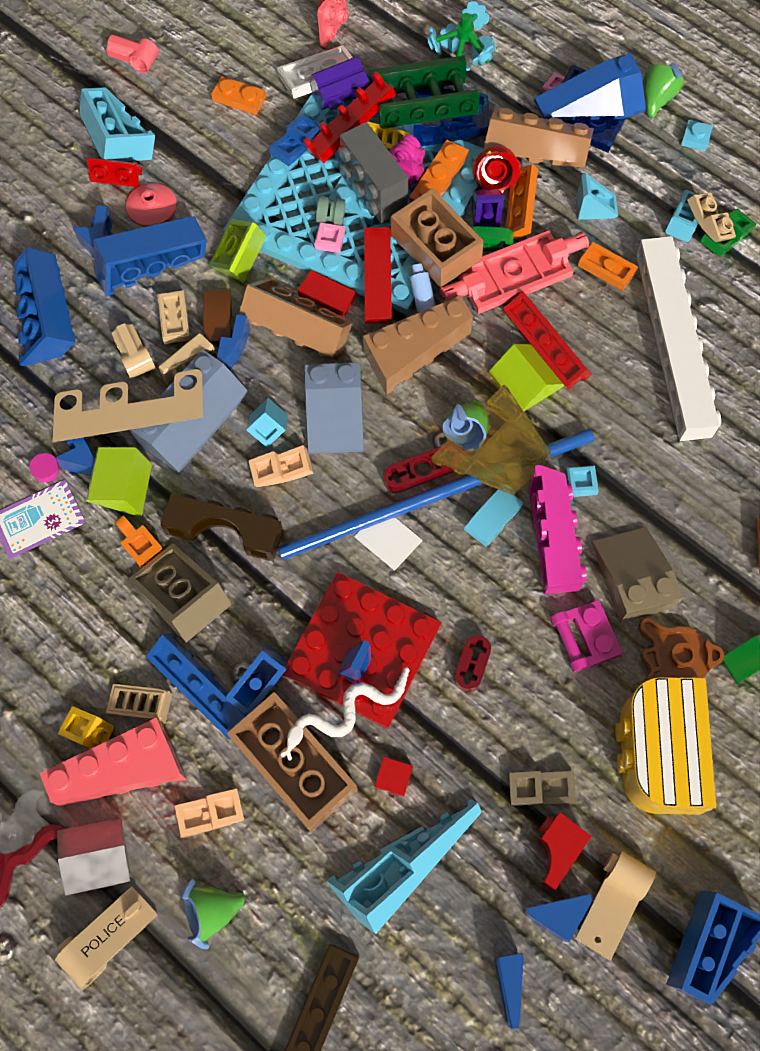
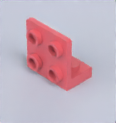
M317 0L321 47L326 48L328 43L334 40L341 24H345L349 11L346 0Z

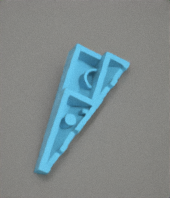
M472 799L468 800L466 808L452 816L447 812L440 816L441 822L426 830L422 826L380 849L381 854L365 864L361 861L353 864V871L340 878L333 875L327 880L329 886L353 916L376 934L481 814L482 811L479 804Z

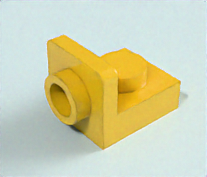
M72 706L57 734L91 749L108 741L114 726L95 715Z

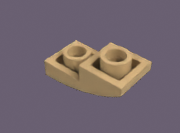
M712 193L698 194L687 199L694 217L711 239L719 242L736 237L733 222L728 212L718 213L717 204Z

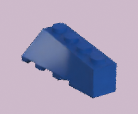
M26 247L14 262L16 295L21 296L17 308V318L22 319L23 332L18 333V343L24 346V355L19 356L20 366H28L62 357L75 343V334L71 326L70 312L66 304L65 290L62 286L56 255Z

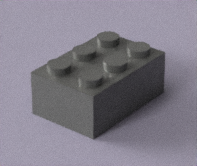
M367 122L341 134L338 152L341 157L339 168L342 176L346 180H350L355 194L359 198L362 197L366 202L367 210L371 216H376L381 224L390 220L393 214L408 205V176Z

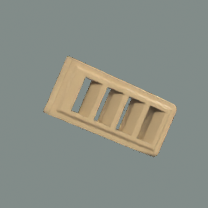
M200 333L197 334L159 366L164 381L166 383L173 381L175 375L182 372L202 349L214 358H217L213 345Z
M113 684L106 714L144 721L157 718L163 724H166L172 694L168 690ZM120 692L125 693L121 709L116 708ZM131 694L136 695L133 709L128 710ZM142 696H145L147 698L144 711H139ZM153 698H157L155 712H150Z

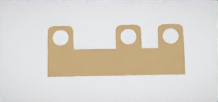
M195 369L177 373L174 377V396L130 404H128V384L126 382L106 384L100 389V409L82 411V392L80 390L60 392L55 396L52 442L203 418L202 372ZM186 375H194L197 378L196 385L189 390L182 389L179 384L180 380ZM113 387L120 388L123 394L118 401L109 402L106 400L105 395L109 389ZM67 395L75 396L77 402L73 408L63 410L60 407V401L63 397Z

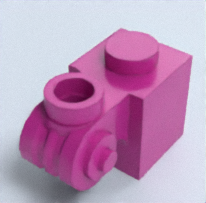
M406 134L399 143L396 142L389 152L408 176V189H410L415 181L418 182L424 173L422 165L425 150L421 148L419 141L415 137Z

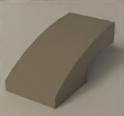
M573 771L509 773L511 805L577 804Z

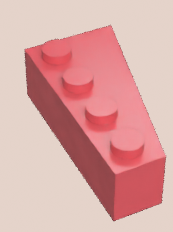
M157 718L40 773L50 802L61 807L98 799L107 795L130 792V790L144 787L149 788L161 785L162 783L187 779L164 724Z

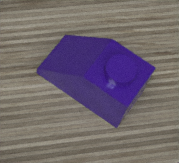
M499 189L473 190V227H500L504 194Z

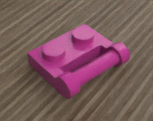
M599 600L569 611L559 612L550 617L552 625L557 627L572 661L570 666L573 673L622 656L621 647ZM574 621L589 657H582L568 622Z

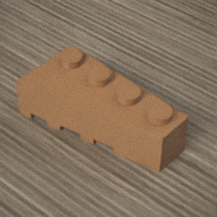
M461 295L363 336L364 354L386 395L391 393L399 383L410 379L413 373L422 366L426 367L433 362L434 358L441 352H446L471 333L473 315Z

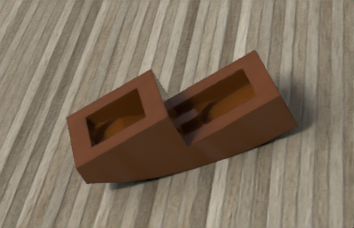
M231 290L204 291V337L210 343L220 342L221 337L232 338Z

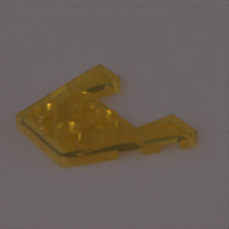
M503 385L487 401V406L507 422L472 457L448 440L432 456V462L439 466L442 464L453 468L454 472L462 475L468 474L480 479L481 483L514 495L532 476L534 466L543 465L550 458L551 452L508 387Z

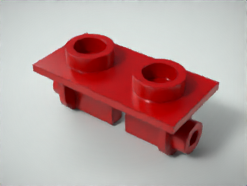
M87 157L90 182L139 187L138 175H142L143 167L138 165V162L134 161L131 163L101 159V157Z

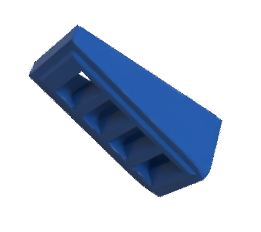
M363 640L348 651L339 668V676L355 684L360 683L371 662L370 643Z
M523 953L495 957L494 959L506 1025L512 1030L518 1029L520 1024Z

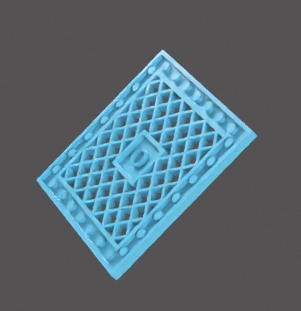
M312 92L295 120L304 114L319 125L322 122L328 125L339 115L337 109L330 110L329 107L322 110L316 95ZM352 99L343 101V106L346 108L353 102ZM379 111L368 122L380 125ZM421 123L391 127L409 132L419 141L421 148L425 150L424 158H428L429 163L422 165L424 167L423 174H425L446 140L469 150L468 158L442 197L462 218L472 201L473 190L479 189L473 178L472 169L476 158L483 152L484 148ZM338 150L333 154L334 159L327 160L324 164L317 159L318 163L306 166L304 161L315 159V157L310 155L308 151L290 166H287L271 155L230 220L251 221L260 227L267 237L259 252L308 273L312 270L365 297V261L361 262L359 255L365 254L364 245L356 247L354 241L364 238V228H367L366 224L371 225L368 228L391 227V221L382 224L379 222L378 225L373 226L377 218L370 215L363 198H359L355 194L350 180H346L342 176L341 171L328 175L327 170L339 168L341 165V157ZM322 172L323 177L311 180L310 175ZM305 177L306 182L294 185V179ZM287 181H288L289 187H285V188H284V186L286 185V183H287ZM419 181L414 182L412 187L408 189V204H410L409 197ZM338 183L336 187L333 189L332 184ZM327 186V192L316 194V188ZM310 190L312 196L299 199V193ZM293 195L295 201L282 204L281 198ZM319 196H326L334 201L338 198L345 199V215L350 217L344 218L342 226H345L346 230L343 244L349 243L350 249L340 253L315 249L313 236L317 235L319 225L310 228L308 222L316 220L317 210L304 213L303 208L315 205L317 209ZM276 200L277 206L271 207ZM298 209L300 215L287 218L286 212ZM281 214L283 220L269 222L268 217ZM230 220L228 221V223H227L226 226L224 227V229H223V234H224V232H225V230H226V228H227V226H228ZM360 223L361 230L349 231L348 226ZM304 225V230L292 233V226ZM391 237V263L394 262L396 269L391 270L392 309L407 315L415 302L410 276L413 275L412 265L418 263L406 250L396 252L394 245L399 243ZM406 259L404 265L402 266L400 260Z

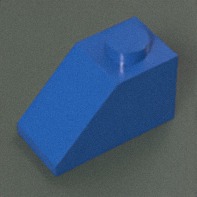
M266 645L225 699L247 716L260 704L289 666L288 661Z

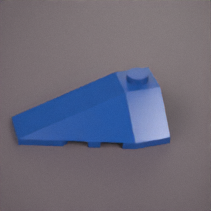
M631 53L608 59L534 99L542 118L548 120L550 118L574 120L576 116H590L591 120L599 119L600 116H613L614 119H624L644 113L646 110L642 73Z

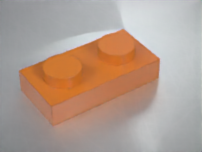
M221 76L211 93L212 101L254 115L258 114L267 97L266 90Z
M594 242L591 243L578 263V267L624 291L638 269V266Z

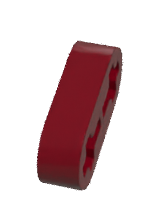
M472 636L465 643L454 678L456 686L463 692L475 691L481 683L491 654V644L483 636ZM479 643L482 645V650L486 653H480L477 661L471 660L473 650L469 647H475ZM471 666L474 667L472 677L476 681H470L468 685L463 683L464 678L460 674H466L468 667Z

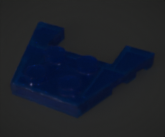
M439 87L442 95L456 93V91ZM429 89L415 91L418 98L432 96ZM480 93L478 114L442 119L439 125L414 124L413 137L423 147L445 143L446 140L452 142L487 135L489 128L488 95Z

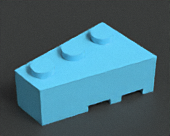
M106 87L81 89L79 114L101 159L122 162L152 160L155 134L144 130L140 126V120L136 116L131 117L125 111V106Z

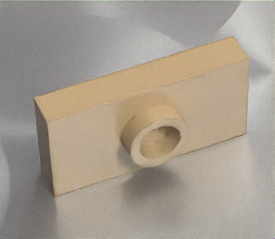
M184 290L157 294L164 344L190 341Z

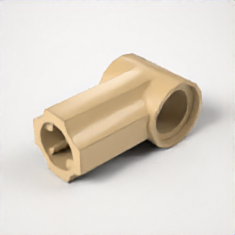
M124 323L117 326L112 332V336L122 355L120 357L130 379L155 369L146 346L143 347L133 324L128 325Z

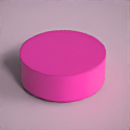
M48 453L36 455L29 465L31 474L39 482L54 480L60 470L56 458Z

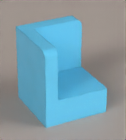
M267 398L250 415L246 430L268 447L286 430L288 415Z

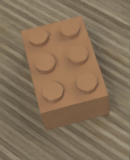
M433 188L391 216V236L418 264H422L423 270L429 273V276L440 288L482 260L484 240Z

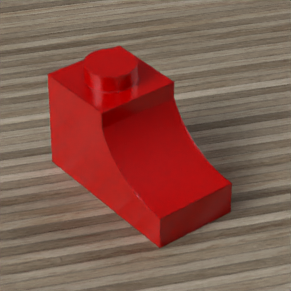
M560 812L554 818L548 815L538 829L542 833L538 842L544 846L547 855V869L541 884L550 891L556 890L592 837Z

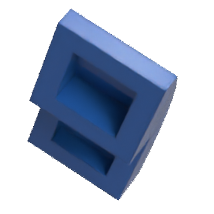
M303 114L287 125L286 135L270 145L269 154L290 166L307 151L302 141L306 137L311 141L321 132L319 124Z
M236 315L232 338L221 337L217 360L222 362L229 370L241 356L249 337L250 326L246 315Z

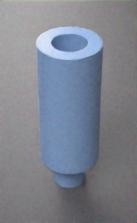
M422 264L412 265L413 275L410 276L417 313L436 305L429 273L423 271Z

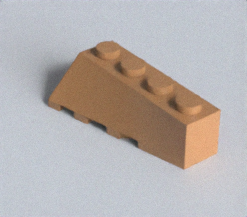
M508 108L494 109L483 151L491 146H504L510 149L515 157L526 158L528 163L538 164L544 160H550L552 165L584 168L594 128H589L583 123H564L558 118H550L549 120L538 118L533 113L518 114Z
M271 277L247 285L239 315H246L250 324L264 326L270 329V332L276 336H286L293 339L296 345L317 350V354L325 358H334L343 352L352 322L326 308L316 309L314 301L308 298L293 296L294 290L287 286L283 288L277 287V281Z

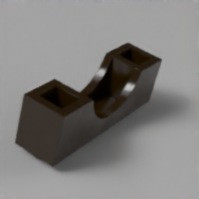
M182 493L181 496L171 494L160 523L166 535L193 541L201 532L209 528H229L238 533L242 538L246 555L271 562L275 560L278 551L277 547H279L284 532L281 521L273 515L262 514V516L251 514L249 510L242 507H235V509L227 508L222 503L214 500H208V502L199 501L196 497L186 493Z

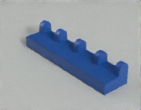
M173 633L161 635L145 657L227 739L230 738L227 732L246 717L243 712L225 699L230 691L224 689L214 679L215 674L211 670L206 671L193 658L194 654L190 650L186 651L176 641V636Z

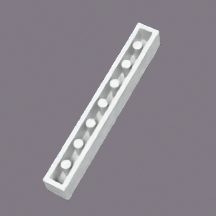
M672 236L643 239L638 247L636 257L679 441L712 438L721 425V415L715 409V391L713 386L709 385V367L707 362L703 361V343L701 338L697 337V319L691 313V295L685 289V271L680 269L679 248L675 247Z

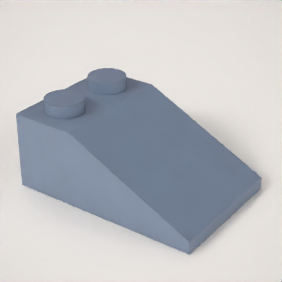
M360 362L305 365L308 454L364 452Z

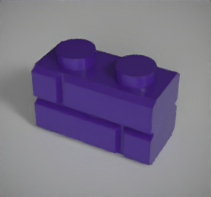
M356 56L313 73L310 85L316 95L320 108L323 110L329 107L330 110H335L340 105H343V101L348 99L354 101L357 98L355 91L359 87L365 90L369 86V80L363 70L359 57Z

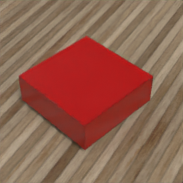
M383 757L375 788L404 797L413 766Z

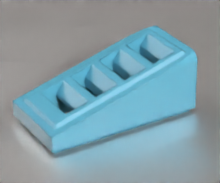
M684 190L666 229V234L685 242L690 241L698 222L687 199L698 194Z

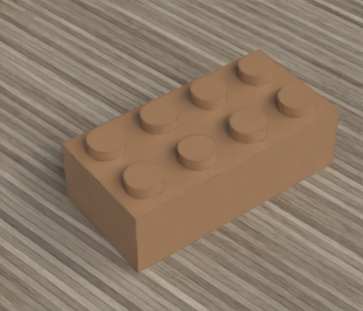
M274 692L227 732V735L310 833H312L356 793L358 788L306 727L303 728V737L299 744L291 749L292 759L288 760L287 756L281 757V754L287 751L288 732L295 725L298 718Z

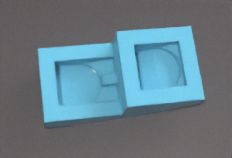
M501 486L473 516L464 530L487 547L502 532L504 526L521 510L524 502Z

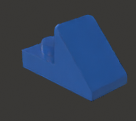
M96 206L95 216L91 217V227H73L79 243L93 257L94 239L111 235L113 221L107 206Z
M85 437L66 440L71 450L56 457L59 465L64 470L91 476L95 457Z

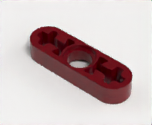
M443 445L390 465L384 471V485L387 490L399 493L456 471L460 465V451L453 445ZM447 454L449 458L453 457L452 463L448 464L446 460L442 461L443 455ZM418 463H426L430 467V471L427 474L420 475L415 472L414 467ZM436 463H438V469H435ZM406 468H409L412 479H409V474L406 475ZM392 474L401 477V482L396 483L395 480H392Z

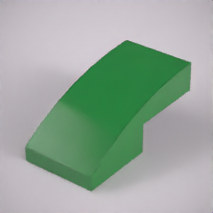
M738 208L729 213V217L733 222L735 238L715 242L705 233L700 241L718 257L731 250L757 225Z

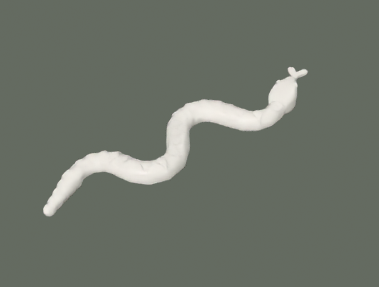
M405 667L399 680L394 686V691L390 694H383L372 685L363 682L351 685L344 692V720L339 725H334L316 714L301 716L288 732L287 751L281 754V757L287 756L288 760L292 759L291 749L301 741L303 728L306 725H313L331 737H343L351 732L356 722L354 702L358 695L363 694L382 705L394 704L404 693L409 668Z

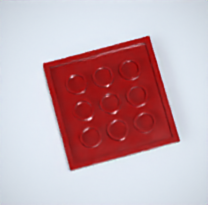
M337 572L288 660L289 666L282 676L343 707L344 692L355 683L339 676V668L348 651L353 646L363 640L369 642L371 662L360 682L372 685L383 694H390L394 691V686L399 680L405 667L409 668L404 693L394 704L382 705L363 694L355 698L356 714L388 730L442 622Z

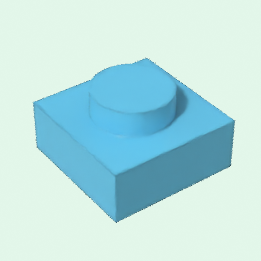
M688 120L681 146L706 151L713 125Z

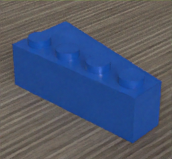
M195 216L94 239L95 275L105 297L115 294L113 289L123 285L126 288L136 285L135 280L150 275L151 278L159 276L166 267L171 266L175 269L204 257L206 237Z

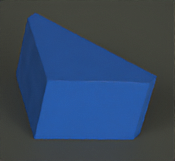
M591 894L525 908L524 913L526 917L562 941L570 942L592 902Z

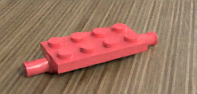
M548 230L482 257V260L458 275V282L441 287L439 289L441 298L446 302L460 295L462 297L467 296L477 314L512 301L522 291L530 294L572 277L573 269L568 262V256L573 252L588 248V237L582 231L566 239L554 238Z

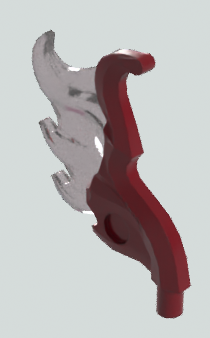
M31 790L24 793L17 801L11 818L6 822H1L2 813L0 812V909L9 896L13 873L16 867L28 865L48 842L57 839L58 830L65 829L59 825H50L38 814L36 802L38 798L45 795L43 791Z

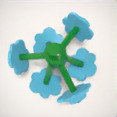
M470 1L467 8L463 10L461 21L458 22L457 26L453 23L448 24L446 29L443 28L440 31V36L438 37L434 27H429L431 33L427 35V44L431 50L435 49L438 55H441L440 46L443 49L448 48L451 53L457 50L456 57L462 55L465 42L471 41L473 44L471 47V58L473 59L471 64L474 66L488 64L493 58L492 53L496 49V45L493 43L494 39L491 36L487 38L480 36L478 38L474 32V27L480 30L490 20L489 14L485 12L486 6L484 4L479 5L476 1ZM467 63L466 71H469L471 67Z

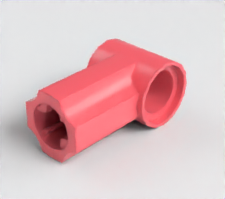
M117 35L109 37L106 49L108 56L130 63L140 73H147L159 54L158 47L148 39L143 38L136 42Z

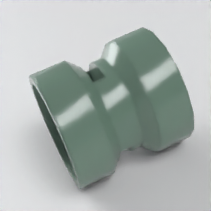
M319 196L316 222L325 223L330 221L335 225L342 226L346 200L338 198L334 201L326 196Z

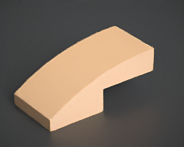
M304 445L281 454L272 451L249 460L254 486L256 487L279 484L313 474L308 450Z
M237 789L208 795L204 799L174 806L180 839L244 820Z

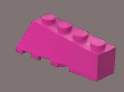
M535 465L528 490L544 595L577 592L580 590L583 582L586 581L587 573L585 564H580L579 554L582 553L581 538L576 537L574 527H577L576 510H571L570 501L573 500L571 483L567 484L565 473L542 465Z

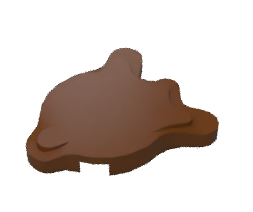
M644 618L638 626L640 633L652 643V648L644 649L640 654L641 660L649 670L643 683L650 679L661 677L704 678L713 667L719 665L724 660L723 650L719 646L712 644L708 639L705 641L701 635L696 633L697 630L691 627H664L650 618Z

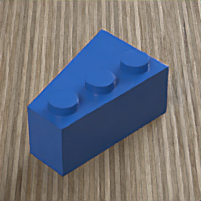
M700 891L666 985L695 1000L712 1005L738 972L736 969L741 962L757 948L755 944L760 939V914L717 892Z

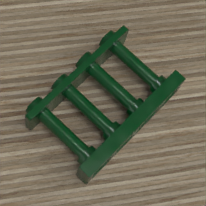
M465 56L367 70L369 86L374 82L371 75L377 72L382 77L383 82L393 87L396 94L405 92L407 97L405 101L393 102L391 99L388 103L379 106L380 127L385 129L478 114L480 93L478 90L466 91L463 84L466 81L467 61ZM450 85L454 86L456 93L442 95L439 88ZM424 89L430 90L432 96L418 98L415 92Z

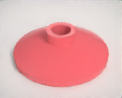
M148 183L137 187L130 193L126 201V210L130 219L144 227L169 221L177 208L176 197L172 190L158 183Z

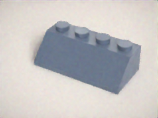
M203 349L183 370L198 369L202 372L203 418L131 429L137 444L178 473L182 471L249 394L248 390L222 362ZM194 375L184 376L180 380V387L184 390L192 389L197 383V378ZM174 381L158 399L174 396Z

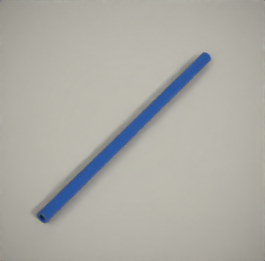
M586 429L277 547L282 560L288 559L594 442L593 432L591 429Z

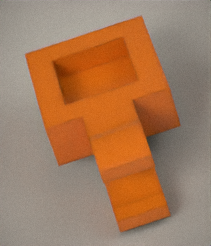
M124 516L115 522L117 528L126 537L120 544L139 567L162 550L161 545L144 525L135 530Z

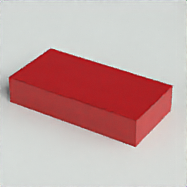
M312 270L298 288V296L308 298L314 301L315 304L342 317L346 315L357 298L356 291Z

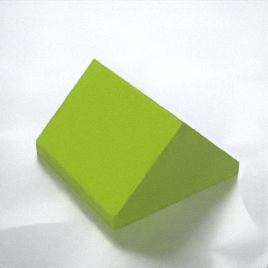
M231 219L208 266L244 283L267 236L254 222Z
M513 344L489 371V375L520 413H523L565 386L531 344Z
M99 447L96 451L86 502L141 517L152 463L136 447Z

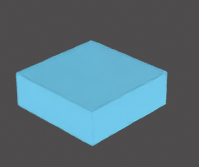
M595 466L569 467L566 469L567 484L571 483L573 497L598 494L599 489Z

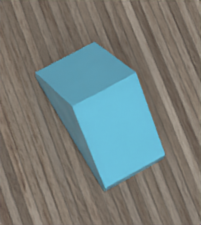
M587 173L581 175L576 196L578 220L613 219L618 217L616 195Z

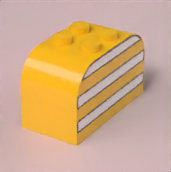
M661 677L644 682L623 704L620 711V723L616 724L615 729L616 741L621 742V754L617 756L618 773H623V786L627 797L637 808L653 814L700 815L716 808L706 678Z

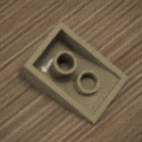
M647 527L592 541L594 552L620 623L676 608L684 598L672 567Z
M174 543L128 578L130 583L185 642H188L232 605L219 583Z

